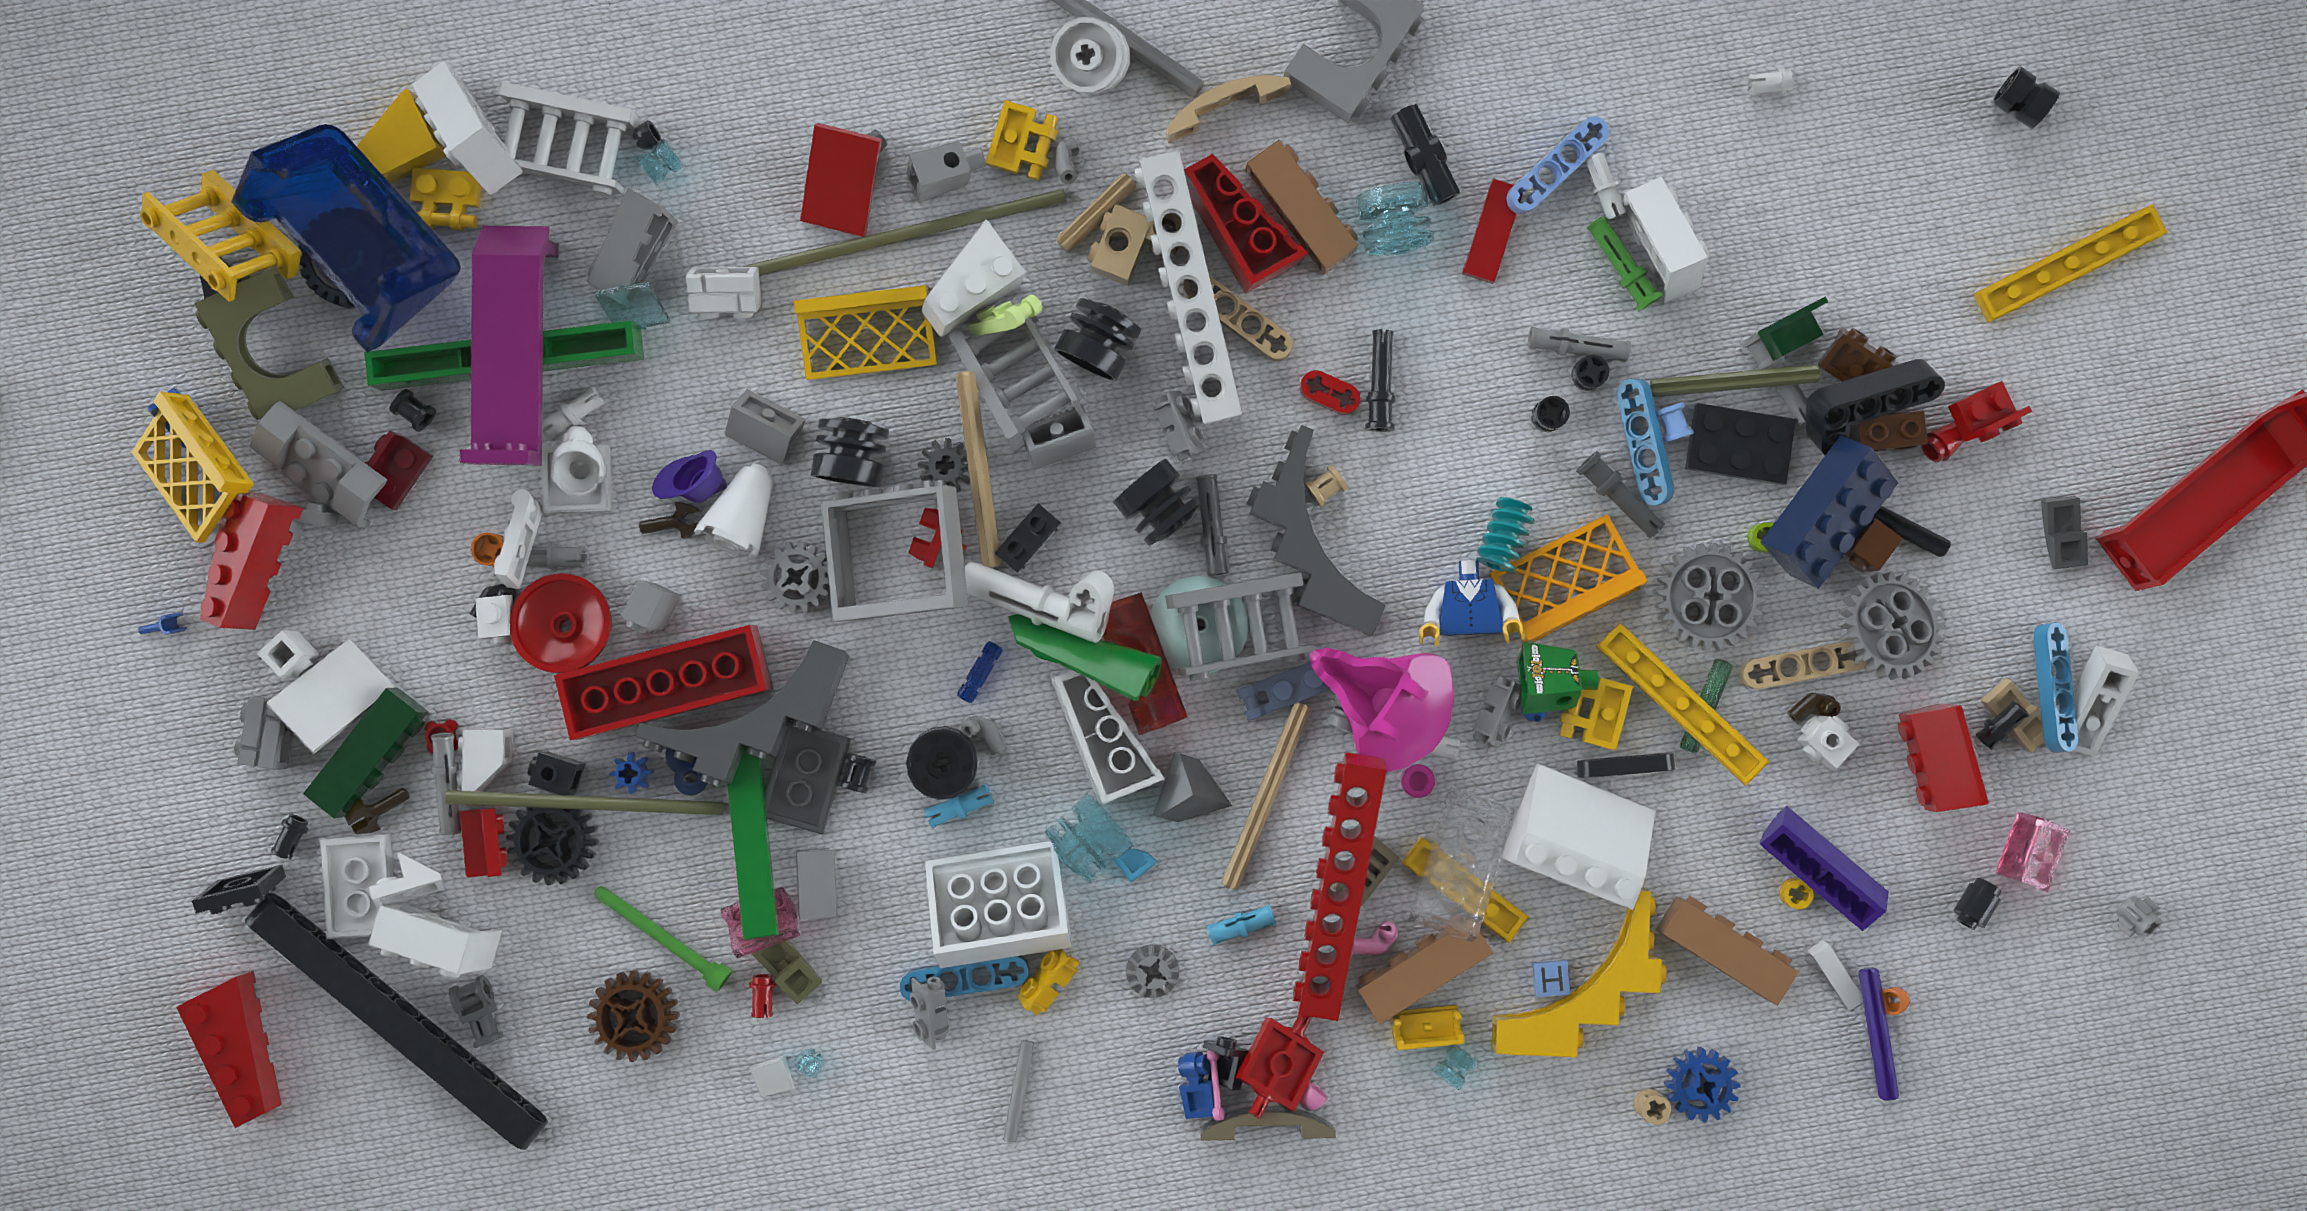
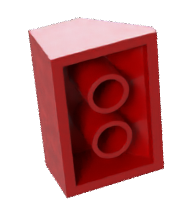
M1934 704L1900 713L1899 718L1901 722L1898 723V731L1902 740L1907 743L1909 750L1907 763L1910 771L1916 775L1919 786L1916 787V795L1921 806H1924L1925 810L1942 812L1989 804L1962 705Z

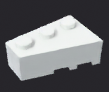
M398 903L380 905L369 945L380 948L382 955L394 958L404 956L410 958V964L424 968L434 966L440 968L439 973L444 976L459 978L460 974L492 968L502 930L491 928V930L479 931L470 928L471 922L460 920L458 924L439 918L440 914Z

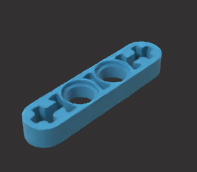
M1627 379L1618 386L1617 400L1639 493L1646 504H1665L1673 497L1674 484L1652 391L1649 384L1643 379ZM1633 389H1639L1640 395L1635 396V398L1629 397V392L1633 391ZM1640 406H1644V411H1635L1632 413L1631 408H1638ZM1640 416L1644 417L1649 424L1648 431L1644 435L1639 434L1635 429V421ZM1648 448L1652 449L1656 454V462L1652 467L1646 466L1642 460L1643 452ZM1659 471L1660 475L1647 478V473ZM1662 486L1663 492L1652 494L1651 488Z
M2061 623L2040 624L2035 628L2033 639L2044 741L2051 752H2071L2078 744V729L2068 636ZM2052 664H2054L2056 669V678L2053 676ZM2056 697L2058 698L2060 704L2059 712L2055 704Z
M1014 956L946 968L933 966L914 969L902 978L900 991L902 996L910 1001L912 989H908L907 985L910 984L912 977H917V981L920 983L927 982L930 978L928 974L933 973V977H940L946 971H950L957 976L958 984L951 990L945 989V997L1015 987L1026 981L1029 975V964L1023 956ZM1010 962H1016L1017 967H1023L1024 971L1019 972L1017 979H1013L1012 974L1007 973L1001 974L1002 982H996L997 971L994 964H1000L999 970L1008 969ZM984 966L990 971L991 979L988 983L978 984L973 980L972 971L976 967Z

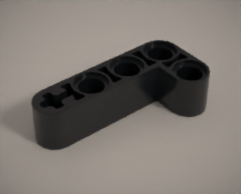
M1915 359L1815 390L1807 400V436L1826 455L1840 435L1850 439L1851 425L1930 402L1941 395L1945 388V381L1925 360Z

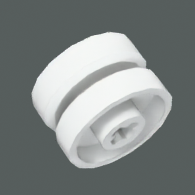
M1078 17L1065 23L1055 34L1050 47V60L1056 77L1066 87L1084 93H1103L1115 88L1125 77L1130 64V49L1125 36L1115 25L1094 17ZM1090 50L1095 51V56L1091 57L1089 62L1087 54Z

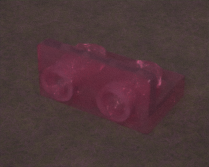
M2018 812L1996 873L2035 889L2048 892L2070 830L2047 819Z
M783 887L775 889L779 927L778 936L743 940L739 901L721 909V915L728 924L731 948L736 958L800 936L795 904Z

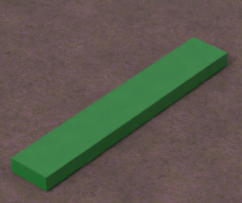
M745 747L731 785L727 784L743 940L778 936L779 927L761 759L746 754L748 748Z

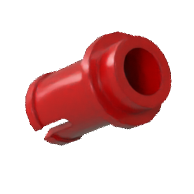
M756 974L752 976V981L749 982V987L752 988L751 1017L764 1018V1014H766L767 1018L773 1016L772 996L773 988L776 986V983L773 981V975Z

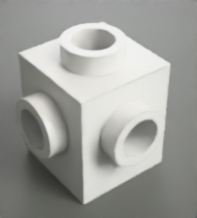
M1815 716L1802 727L1801 731L1803 734L1797 739L1804 746L1802 752L1816 764L1821 762L1825 767L1837 769L1860 745L1847 733L1850 730L1849 727L1836 716L1832 718L1830 716H1819L1818 718Z

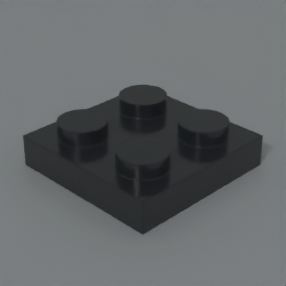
M283 865L217 880L192 900L195 913L209 910L210 914H218L230 909L233 904L242 902L243 906H251L262 902L264 896L275 891L276 885L286 877Z

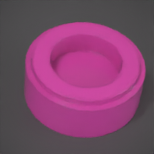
M1413 764L1403 771L1401 786L1408 795L1422 798L1432 792L1435 786V777L1428 767L1421 764Z

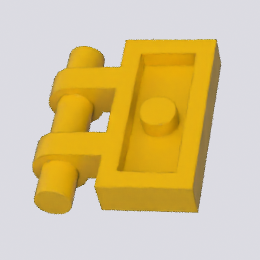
M1004 100L987 155L986 166L1018 175L1021 163L1030 165L1027 178L1040 181L1042 172L1047 169L1049 163L1047 155L1051 142H1055L1057 137L1056 125L1059 118L1052 114H1046L1043 125L1035 123L1036 109ZM1030 134L1039 137L1035 153L1026 151Z
M413 168L410 201L423 204V208L421 211H409L407 215L408 223L418 224L422 228L433 229L435 226H446L455 231H463L464 228L476 229L477 216L466 215L467 207L480 208L482 186L466 171ZM437 205L452 206V211L450 214L437 213Z
M1599 677L1597 690H1582L1576 707L1566 709L1565 713L1562 712L1560 722L1563 724L1560 736L1572 739L1575 726L1584 728L1582 742L1616 751L1633 686ZM1583 697L1592 700L1588 718L1578 716Z

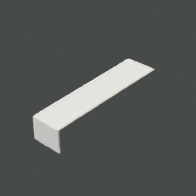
M1821 940L1807 950L1814 957L1848 1011H1851L1863 1002L1861 992L1827 942Z

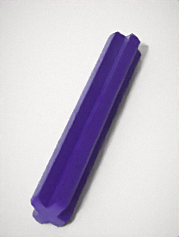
M1874 967L1863 968L1858 973L1878 1096L1885 1101L1895 1100L1899 1098L1880 974L1879 970Z

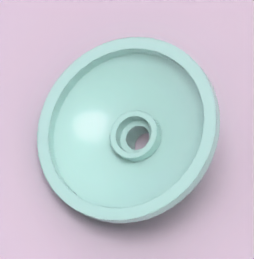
M1207 576L1186 577L1169 585L1156 599L1149 619L1150 637L1158 655L1172 668L1178 670V668L1191 666L1182 614H1178V608L1167 609L1165 596L1227 584ZM1240 597L1231 598L1230 605L1227 606L1236 657L1243 649L1248 634V617ZM1210 602L1198 604V611H1195L1196 619H1203L1206 624L1205 629L1199 631L1204 663L1223 660L1214 608H1210ZM1219 670L1209 671V674L1217 672Z

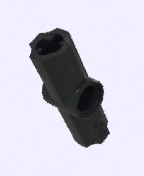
M1409 105L1392 115L1390 119L1405 148L1404 155L1408 166L1415 176H1419L1433 207L1458 196L1460 191L1446 164L1445 150L1438 137L1432 135L1418 105Z

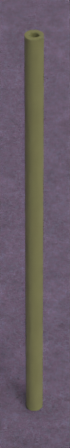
M1064 189L765 260L743 267H758L759 276L984 222L986 219L988 221L1067 202Z

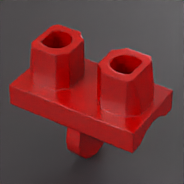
M924 508L919 525L935 530L934 537L931 543L914 537L908 553L923 561L924 566L933 569L942 546L939 514L937 509ZM962 544L963 552H965L967 548V545Z

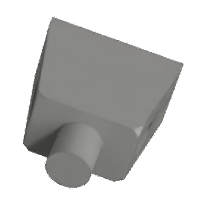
M956 141L909 154L907 175L917 202L921 203L966 186L969 183L971 171L985 167L986 162L980 147L964 152L961 143Z

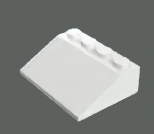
M1536 763L1500 857L1633 910L1646 876L1656 811Z
M1056 840L925 861L933 953L940 968L1072 947Z

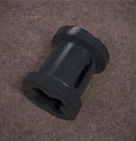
M408 389L402 390L389 407L391 413L400 415L410 422L416 432L424 430L436 414V409L433 406H426L414 397V393Z
M848 753L846 758L849 762L844 778L839 780L838 785L856 792L867 793L866 783L871 767L875 766L877 761L861 755Z

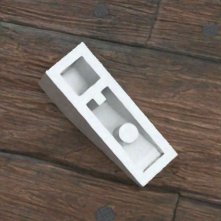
M2097 645L2093 650L2081 674L2074 698L2078 744L2073 751L2095 757L2139 675V671L2128 654Z

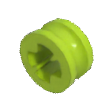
M1762 522L1754 525L1749 530L1748 543L1753 550L1769 552L1762 546L1761 539L1757 538V534L1764 532L1763 528L1767 529L1768 532L1773 523Z

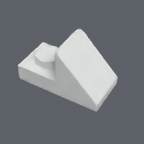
M398 853L403 877L399 879L397 877L383 878L376 883L377 885L369 887L376 909H379L380 905L396 904L444 890L440 873Z

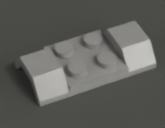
M283 402L275 403L257 423L250 448L274 466L282 469V475L320 503L326 505L331 511H337L358 527L363 529L369 527L370 521L365 518V514L371 500L385 486L387 479Z

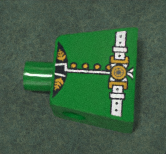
M1523 642L1517 659L1523 714L1572 709L1576 707L1582 690H1597L1599 683L1598 671L1580 670L1578 653L1574 650Z

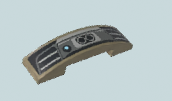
M1267 1106L1262 1119H1258L1248 1113L1251 1107L1237 1109L1225 1113L1224 1120L1216 1121L1212 1119L1200 1127L1201 1141L1235 1140L1234 1127L1300 1125L1302 1139L1336 1138L1335 1128L1327 1120L1300 1109H1296L1295 1112L1288 1111L1282 1106Z

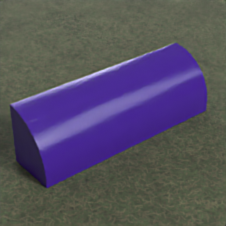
M1785 806L1771 821L1761 837L1760 845L1861 931H1864L1887 912L1889 891L1788 806Z

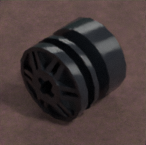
M1080 298L1076 308L1087 316L1072 313L1070 319L1081 330L1076 332L1064 329L1054 350L1072 363L1111 381H1117L1126 360L1115 349L1118 347L1132 350L1134 343L1123 335L1138 338L1141 328L1128 319L1124 313L1107 304Z
M855 418L819 419L818 428L833 433L832 436L818 435L816 437L817 442L830 447V452L814 454L811 476L852 485L881 487L884 465L870 460V454L886 452V446L872 443V440L888 439L889 430L878 427L869 421Z
M1166 458L1139 477L1113 501L1114 505L1126 519H1130L1139 513L1144 516V519L1135 529L1138 533H1141L1149 526L1154 528L1144 539L1148 546L1167 539L1192 518L1196 509L1203 503L1198 496L1192 498L1186 504L1183 503L1182 499L1192 489L1189 486H1185L1174 492L1171 487L1180 475Z
M940 726L932 727L918 736L910 747L906 765L908 777L914 788L927 797L942 800L954 798L966 791L974 781L978 762L976 749L969 737L965 736L959 729ZM943 752L945 757L951 756L952 761L948 763V769L942 770L940 765H934L933 762L937 760L938 753Z

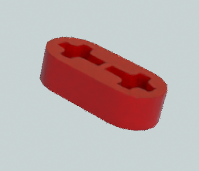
M1309 371L1304 375L1300 383V392L1304 398L1337 414L1349 415L1360 404L1361 398L1357 388L1322 371ZM1315 377L1321 380L1320 386L1328 389V394L1320 390L1315 395L1309 392L1310 386L1306 384V381L1312 382ZM1345 391L1350 392V399L1354 401V404H1347L1345 408L1340 407V400L1331 396L1332 392L1343 395Z

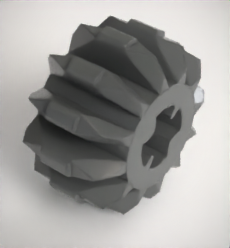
M945 438L944 448L941 449L940 444L936 440L932 441V447L935 452L932 454L926 449L922 451V454L929 459V462H918L919 468L929 469V471L920 476L923 482L932 478V481L943 480L944 485L949 486L952 484V486L956 487L957 493L961 492V487L958 484L960 479L964 483L970 484V478L964 475V471L969 472L968 464H964L967 462L966 452L961 454L964 444L958 442L952 450L951 439ZM949 458V461L953 465L955 464V467L948 470V475H943L944 472L938 469L939 464H944L945 459Z

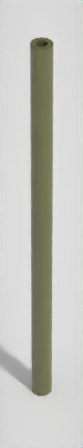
M446 790L445 804L723 815L724 802L455 790Z

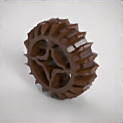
M632 970L629 977L624 972H620L616 975V980L610 977L604 981L606 988L599 987L595 990L599 999H592L589 1005L597 1011L587 1014V1019L596 1021V1024L589 1028L590 1033L598 1031L600 1034L596 1038L595 1044L599 1045L604 1041L608 1044L604 1049V1054H609L616 1049V1060L623 1059L626 1052L629 1062H635L638 1055L643 1060H647L651 1057V1051L659 1054L663 1050L661 1044L668 1045L672 1041L668 1033L676 1032L678 1026L670 1021L678 1019L680 1013L671 1011L670 1008L677 1005L678 1000L672 999L668 1001L666 996L672 992V988L667 987L662 991L659 988L663 983L662 978L659 977L651 983V972H645L641 979L638 970ZM623 990H636L643 993L636 1002L616 996L617 993ZM652 1001L658 1013L657 1025L655 1024L656 1020L649 1013V1006ZM640 1006L635 1017L637 1020L627 1026L632 1015L630 1011ZM610 1007H612L611 1012L618 1019L616 1029L613 1028L610 1021ZM631 1030H636L641 1034L646 1032L651 1036L650 1039L645 1041H630L624 1037Z

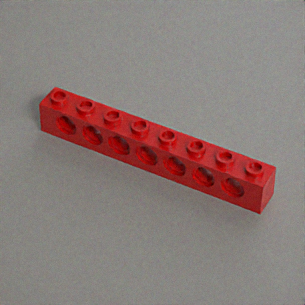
M1345 752L1343 763H1336L1334 783H1339L1337 795H1330L1328 815H1333L1331 827L1325 826L1323 831L1322 847L1327 848L1325 858L1318 859L1316 878L1321 880L1319 890H1312L1310 909L1315 910L1313 921L1307 920L1304 940L1309 941L1307 951H1301L1298 966V971H1303L1301 982L1295 981L1293 990V1001L1298 1002V1015L1333 1021L1339 1020L1387 774L1385 758ZM1355 787L1365 790V793L1360 797H1351L1347 794L1350 789ZM1350 819L1359 823L1353 829H1346L1342 826L1344 821ZM1347 851L1352 854V857L1348 860H1339L1336 858V855ZM1335 883H1342L1347 886L1342 891L1330 889ZM1330 914H1335L1340 917V919L1336 922H1328L1324 920V918ZM1325 945L1334 948L1329 953L1320 952L1318 949ZM1318 976H1323L1328 979L1324 983H1316L1313 981V979Z

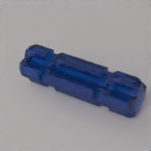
M988 641L981 651L983 655L981 657L978 656L966 677V684L963 683L957 693L960 699L968 703L974 702L979 693L977 691L978 688H982L994 667V660L997 661L1003 652L1002 647L992 641Z

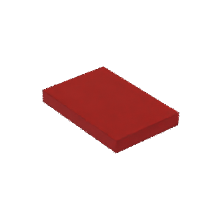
M821 123L814 125L800 221L861 237L867 234L882 143L881 138Z

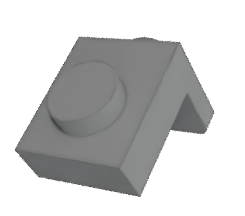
M306 502L300 519L294 518L289 531L293 533L291 541L301 540L304 523L336 527L338 514L326 512V505Z

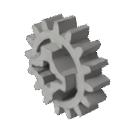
M799 541L797 549H794L791 542L785 543L786 551L784 552L779 548H774L773 551L776 558L774 560L765 558L764 561L770 565V568L760 572L761 575L768 577V581L761 584V587L771 589L772 591L767 596V599L773 601L778 598L777 608L784 609L789 604L790 613H796L798 606H801L803 612H810V603L820 607L822 604L819 597L821 595L830 596L829 591L825 589L826 584L829 585V578H827L828 566L823 564L827 560L826 554L816 556L818 547L812 545L806 551V544L803 541ZM803 555L808 557L809 560L798 564L791 559V556ZM780 566L782 575L781 580L777 582L776 575ZM794 570L798 572L804 571V574L801 576L802 584L791 582L794 579L792 573ZM818 572L819 581L815 588L813 586L814 574ZM792 591H799L805 598L793 600L785 595L790 594Z

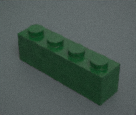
M398 687L385 688L304 791L303 795L334 819L345 817L353 804L359 798H362L368 789L372 790L381 782L384 777L382 773L388 763H394L405 750L403 744L410 736L414 737L421 731L425 725L423 719L429 711Z

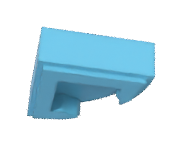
M1123 849L1111 855L1131 883L1158 863L1152 855L1139 849Z

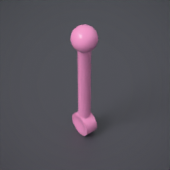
M1208 1050L1206 1057L1211 1065L1215 1105L1213 1108V1118L1219 1121L1224 1120L1225 1117L1224 1109L1221 1107L1217 1068L1219 1054Z

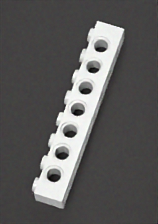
M1176 150L1140 159V168L1134 169L1139 189L1145 188L1148 201L1142 202L1147 222L1153 221L1156 234L1150 237L1155 255L1161 254L1164 267L1159 268V274L1163 288L1169 287L1172 300L1166 302L1171 321L1177 320L1180 333L1174 334L1179 354L1185 352L1188 362L1187 366L1182 367L1186 385H1193L1196 398L1190 399L1194 418L1201 417L1202 423L1206 424L1242 415L1180 152ZM1160 181H1167L1173 187V195L1165 200L1159 199L1154 193V186ZM1168 214L1177 215L1181 220V228L1175 233L1165 231L1162 227L1164 216ZM1175 247L1185 248L1189 253L1187 264L1183 266L1174 265L1170 260L1171 250ZM1189 279L1196 284L1197 293L1193 298L1184 299L1179 295L1178 285L1182 280ZM1192 312L1202 314L1205 319L1204 327L1198 332L1190 331L1186 326V318ZM1200 345H1207L1212 350V359L1207 364H1199L1194 359V351ZM1210 377H1214L1220 382L1219 393L1212 397L1206 396L1202 391V383Z

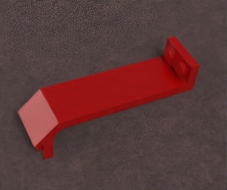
M2302 389L2258 415L2124 526L2106 530L2095 538L2135 591L2164 585L2297 473L2307 467V392L2305 393Z

